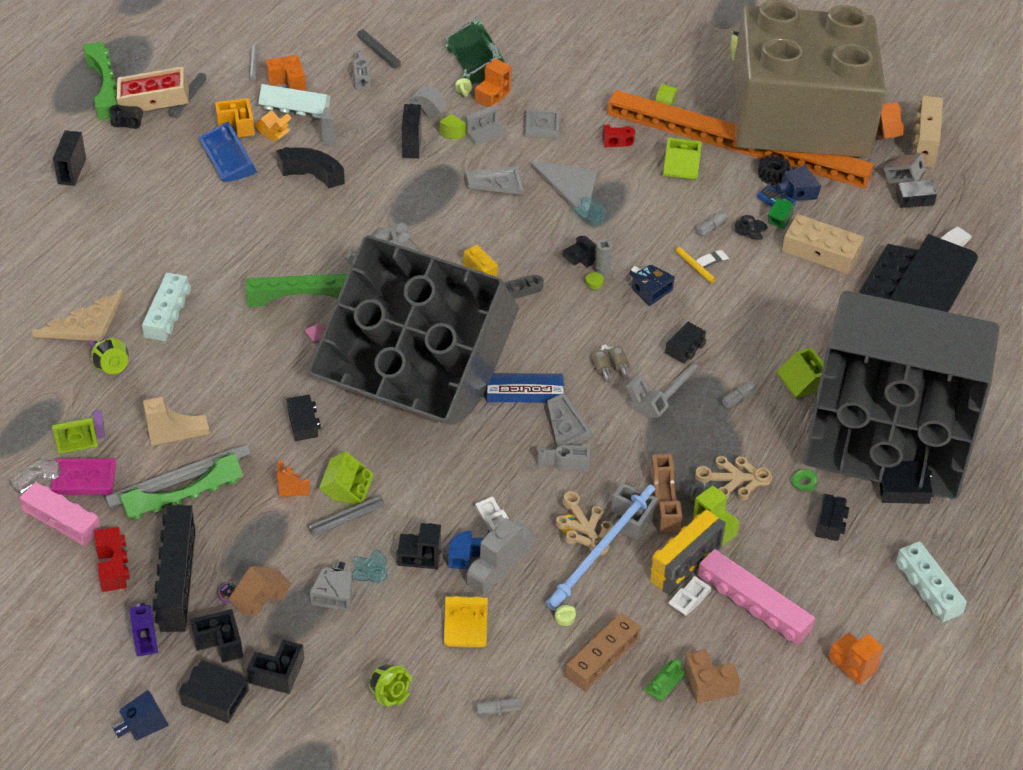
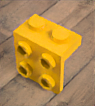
M477 596L445 597V646L485 647L487 645L488 598Z

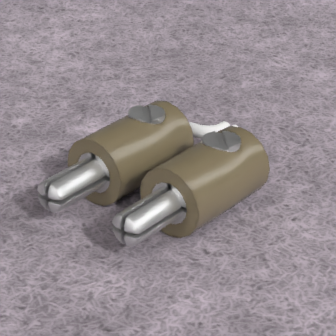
M602 345L601 349L592 353L591 358L599 375L604 376L606 382L612 380L610 375L612 369L603 351L604 347L610 350L609 354L616 370L622 372L624 378L630 376L628 371L630 365L621 346L607 347V345Z

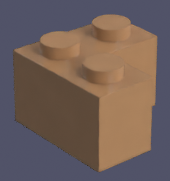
M250 566L229 597V600L243 615L257 616L262 611L267 600H282L292 584L277 568Z
M707 649L686 653L684 670L696 703L738 695L740 678L734 663L713 667Z

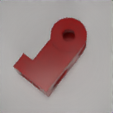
M603 125L602 139L604 148L633 145L635 129L630 126L611 128L610 125Z

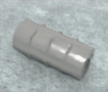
M608 239L597 241L595 249L594 270L603 276L610 273L612 266L613 245Z

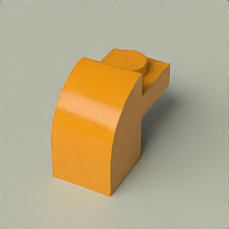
M271 110L255 124V127L264 137L272 141H278L290 131L287 128L289 126L287 123L292 118L287 113L279 119Z

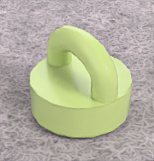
M465 78L459 79L455 83V89L458 93L467 97L468 93L472 90V83Z
M561 605L556 609L555 621L559 625L569 626L574 623L576 610L573 606Z

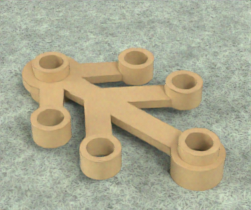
M724 456L716 458V468L725 469L729 473H711V470L706 466L698 467L695 472V479L705 484L709 481H731L726 486L718 489L726 493L727 499L730 492L741 483L751 481L746 487L739 488L737 497L741 501L748 500L750 493L758 486H768L772 482V474L767 468L757 469L742 456L736 458L735 466L728 462ZM744 469H745V470L748 471L749 473H743V472L740 471V470H744Z
M568 491L564 494L562 503L566 509L572 511L578 522L561 515L557 517L555 525L559 529H566L568 527L586 534L588 538L570 530L566 533L565 541L568 544L578 542L586 545L592 552L611 530L613 524L609 521H603L600 526V534L597 536L594 530L598 520L602 518L603 509L599 506H594L588 522L578 506L579 495L573 491ZM609 545L600 555H605L608 552Z

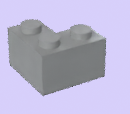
M621 483L612 497L611 511L623 516L633 504L631 497L633 495L639 497L642 491ZM650 495L645 501L647 508L645 510L639 508L621 529V534L636 541L640 539L657 511L658 498Z

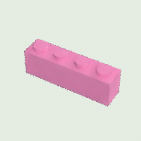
M35 482L19 497L24 512L83 546H86L95 536L94 530L101 529L99 518L95 513H89L79 504L68 501L63 495L54 493L45 485L42 486Z

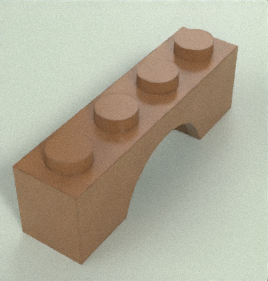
M672 454L652 455L650 472L652 485L655 487L654 497L658 498L657 517L660 533L680 532L682 513L680 501L676 500Z

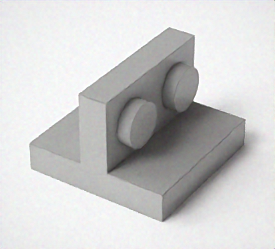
M495 105L465 116V119H462L466 123V136L475 146L504 135V128L498 123V108Z

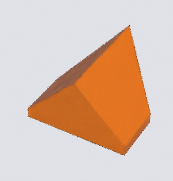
M279 460L277 463L279 497L310 494V480L307 478L305 480L299 479L298 477L301 474H295L290 466L284 468L282 460Z

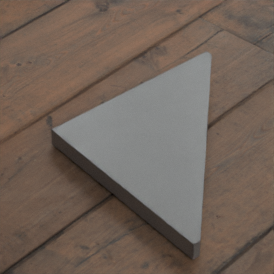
M532 161L531 167L536 169L539 175L547 183L549 182L553 189L561 197H564L575 211L582 215L583 219L587 220L598 170Z

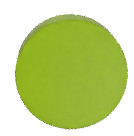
M597 272L589 273L586 276V286L594 290L602 288L604 285L603 275Z

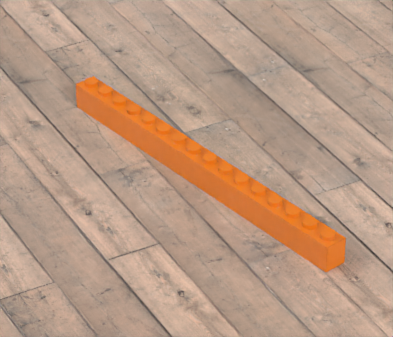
M615 90L608 103V115L760 159L762 157L765 158V155L770 157L771 154H774V156L778 154L780 158L784 156L785 160H789L788 163H790L791 168L806 165L812 174L866 189L872 176L874 163L850 156L738 147L734 123L619 90Z

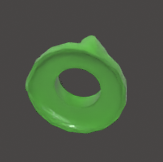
M808 469L797 471L792 477L793 486L800 491L814 492L818 482L817 474L813 470ZM803 479H808L811 481L807 485H802L800 483V481Z

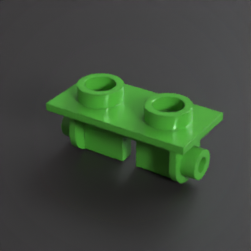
M679 659L669 661L645 687L644 691L662 702L686 675V672L681 669L682 662Z

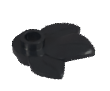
M744 215L735 223V231L739 235H748L753 239L759 240L763 239L760 232L768 228L763 221L755 220L754 216Z

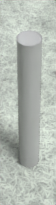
M253 44L251 50V81H255L257 75V44Z
M692 363L663 393L666 401L699 368L696 363Z

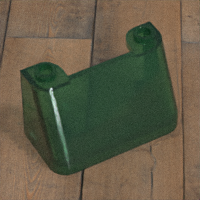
M478 17L445 37L448 43L445 45L450 54H455L465 73L462 75L463 78L470 80L472 85L485 80V67L495 58L506 63Z

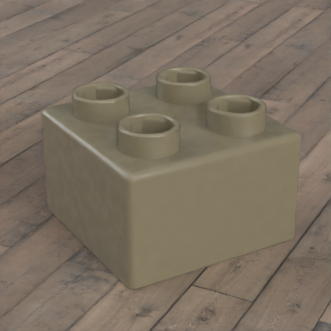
M769 0L761 6H745L742 10L732 71L737 146L752 149L870 157L886 94L874 16L866 15L863 10L850 5H838L831 8L828 12L800 10L794 4L784 0Z

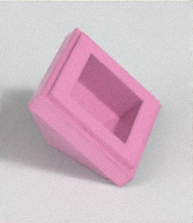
M322 323L305 329V333L313 343L320 341L325 331Z

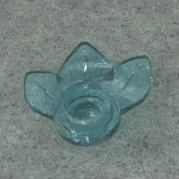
M581 197L582 206L573 208L577 215L588 219L594 225H600L605 220V206L601 202L595 203L589 197Z
M375 550L370 559L355 556L354 567L356 570L352 571V578L362 582L370 580L371 582L379 583L387 578V569L385 568L387 563L386 557L379 550Z

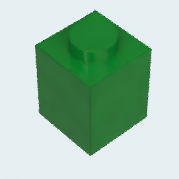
M777 198L768 214V223L785 229L794 213L793 204L786 199Z

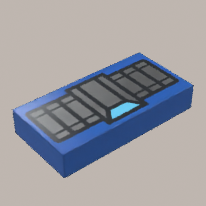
M769 185L757 194L759 200L770 206H773L777 198L790 201L793 207L796 204L794 199L783 193L778 194L776 189Z

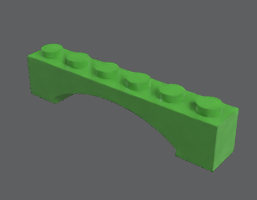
M103 42L83 44L87 68H93L103 79L102 89L98 96L94 97L98 120L111 119L112 116L109 113V108L113 105H118L115 79H112L114 76L108 48H104Z
M348 273L246 278L247 306H266V303L274 299L295 294H319L338 299Z
M229 453L213 459L214 464L204 475L180 489L162 493L141 492V489L136 487L119 493L118 497L125 517L132 518V520L139 519L147 511L151 510V513L158 512L166 504L176 505L181 503V499L189 496L192 499L200 496V492L208 489V492L219 489V485L223 483L230 485L238 482V478L242 477L243 474L236 454Z

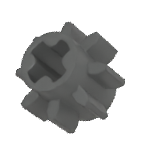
M697 480L694 485L689 483L686 491L691 494L689 499L695 501L696 497L706 491L710 485Z

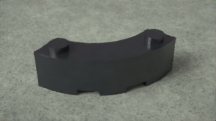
M285 147L276 150L277 166L283 176L310 173L315 175V178L322 181L328 188L345 184L343 166L335 158L322 151L303 147Z

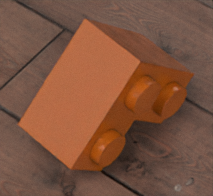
M298 55L265 60L266 74L270 86L287 83L289 89L306 91L305 73Z
M496 58L488 63L485 67V80L477 85L474 90L475 101L485 107H490L498 104L511 92L512 66Z
M898 102L883 104L877 129L878 140L904 135V125L901 122L900 116L901 107Z
M848 632L831 645L828 658L835 666L841 668L851 680L861 685L877 672L884 647L869 634L858 640Z

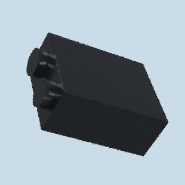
M404 104L401 126L402 158L419 159L422 138L421 105Z
M65 130L53 156L58 184L76 185L86 160L82 132Z
M901 461L894 467H885L882 483L879 482L882 503L930 504L931 497H934V495H932L930 480L932 471L928 469V463L926 464L922 488H919L923 462Z
M201 659L198 666L192 669L187 683H183L180 688L181 703L185 707L229 723L249 691L248 678Z

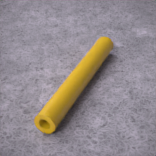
M681 247L675 250L682 259L711 284L715 282L716 278Z

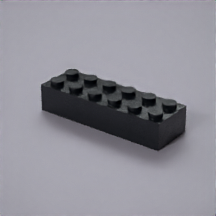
M167 505L166 514L162 515V525L165 528L160 533V540L163 546L159 547L158 551L161 564H157L159 581H155V594H157V598H153V611H156L155 623L159 624L160 632H186L196 534L192 505Z

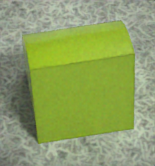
M661 84L655 101L673 106L676 102L678 88Z
M450 114L439 122V135L447 139L463 138L466 136V123Z

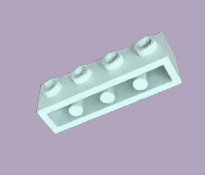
M261 84L258 104L262 105L263 109L273 111V108H279V112L289 113L291 110L296 111L297 115L306 116V113H310L312 117L321 118L324 108L328 107L329 109L331 96Z
M172 273L165 274L142 324L144 338L166 341L168 335L172 334L173 324L179 318L180 309L184 307L185 297L190 294L191 285L188 284V276Z
M919 541L899 549L896 560L898 568L903 570L910 584L915 586L921 598L931 607L933 614L942 623L962 615L967 601L923 544Z

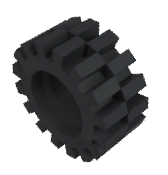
M771 154L770 157L765 155V158L762 157L759 162L758 177L761 178V181L766 180L767 184L769 182H772L771 185L781 183L783 173L790 170L789 160H785L784 156L780 158L778 154L776 156Z

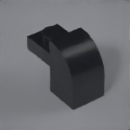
M585 235L576 238L575 244L562 251V256L574 266L581 263L588 268L595 264L596 244Z

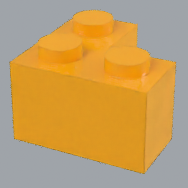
M249 98L215 102L218 126L229 121L232 127H236L238 138L255 136Z

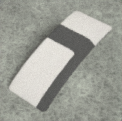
M720 250L707 254L696 261L702 267L707 268L720 261L728 260L729 257Z

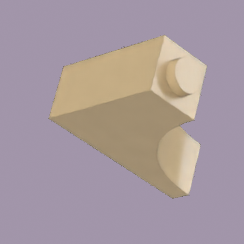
M163 397L143 400L151 446L210 434L206 415L189 416L179 414L165 404Z

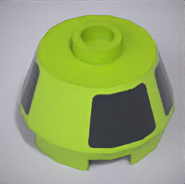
M111 337L102 342L98 341L91 353L94 367L101 373L114 375L122 372L127 367L129 359L126 344L119 339Z
M384 664L376 668L369 680V688L377 702L381 705L390 707L396 704L399 706L410 695L408 688L413 680L403 666Z

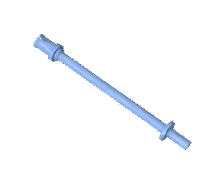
M649 484L639 497L637 495L631 497L633 504L569 579L565 583L556 586V591L545 602L550 609L556 611L565 598L571 596V588L638 509L645 510L647 508L645 501L655 491L654 486Z

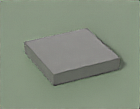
M526 110L525 137L559 138L560 111Z

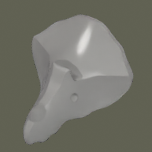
M403 222L399 223L395 228L388 226L373 235V237L423 253L409 239V233L406 231L407 226ZM357 246L356 250H350L348 255L345 256V260L350 266H352L360 246Z

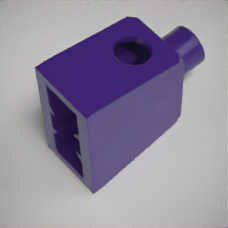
M139 603L129 609L137 657L158 653L151 605ZM148 631V637L142 638L141 632Z

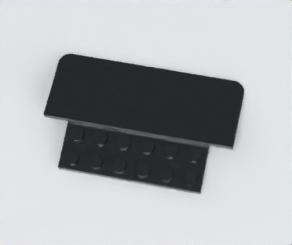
M927 234L919 250L887 244L859 293L949 312L974 268L978 255L973 250L931 234Z

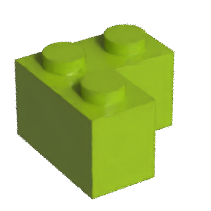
M712 485L696 497L693 519L697 514L701 515L707 509L717 516L718 519L720 518L726 524L722 542L723 546L738 535L740 522L734 515L725 510L727 496Z

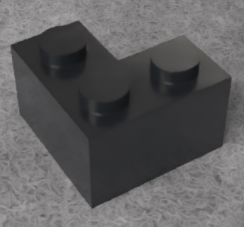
M421 523L419 535L400 534L397 566L439 569L441 525Z
M232 609L190 619L197 651L218 646L222 663L244 658L242 642Z
M282 640L275 657L254 652L247 667L249 684L290 694L304 662L303 645Z

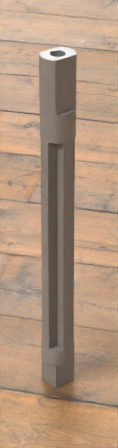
M247 445L237 449L233 448L105 496V500L109 509L121 505L118 497L119 493L136 487L140 488L141 492L155 493L205 474L214 464L213 459L235 453L237 460L240 461L241 458L249 456L251 453Z

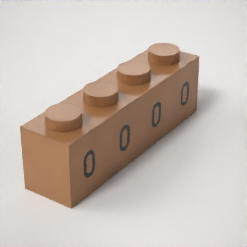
M622 612L616 618H611L607 626L602 631L599 630L589 644L585 643L575 657L572 656L568 659L565 665V677L583 691H586L640 639L641 626Z

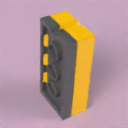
M707 509L701 515L697 514L692 523L684 526L675 538L672 537L668 540L664 548L654 553L650 570V582L668 595L673 593L699 569V564L714 549L717 551L721 549L726 523L720 518L718 519L717 516Z

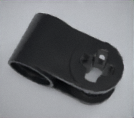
M113 105L109 108V113L112 116L110 123L116 128L137 129L141 126L144 112L137 106Z

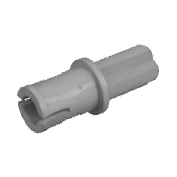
M721 211L714 217L707 218L706 222L697 228L698 235L704 236L712 230L715 231L719 225L727 221L726 214Z
M747 382L742 387L735 388L731 394L724 398L722 401L723 405L726 408H730L738 402H743L747 396L756 391L754 384Z
M496 698L495 701L477 703L478 716L495 714L501 716L500 713L518 711L521 709L520 699L499 701Z

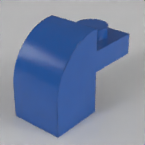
M472 531L457 534L450 543L448 568L469 570L470 556L480 557L481 542L484 538H472Z

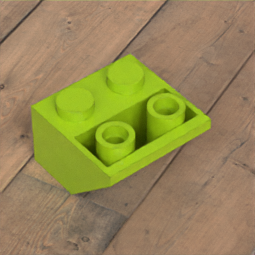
M668 138L663 176L697 180L702 141Z
M809 347L795 352L776 371V374L794 398L798 399L818 391L824 362L816 351Z
M345 451L330 458L319 489L334 501L357 505L365 501L374 474Z

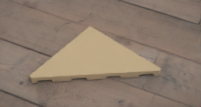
M118 290L116 291L117 294L107 298L105 296L94 301L93 305L85 309L84 307L71 312L70 316L61 320L58 318L51 321L42 329H34L32 335L38 338L103 341L121 302L123 291Z

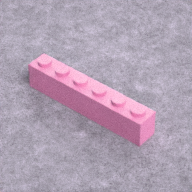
M716 549L699 564L698 577L703 582L709 583L719 593L726 595L735 604L742 606L754 617L765 622L771 629H775L784 635L787 640L799 645L813 630L814 616Z

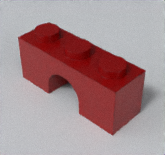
M119 527L94 530L98 559L110 558L106 562L98 563L102 592L127 588L126 580L130 579L129 567H125L124 564L128 563L127 550L123 551V547L126 546L125 534L121 535Z

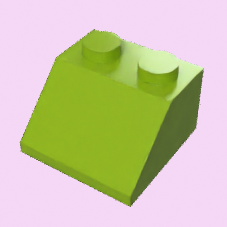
M93 417L52 424L58 454L98 447Z

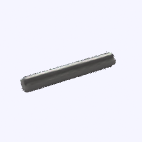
M364 29L357 32V37L394 69L401 66V61Z
M198 73L190 83L189 101L206 81L205 73ZM187 104L173 106L169 110V116L177 118Z
M378 495L309 525V531L314 536L383 507V499Z

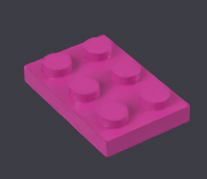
M116 458L55 459L51 491L58 495L112 494L117 465Z

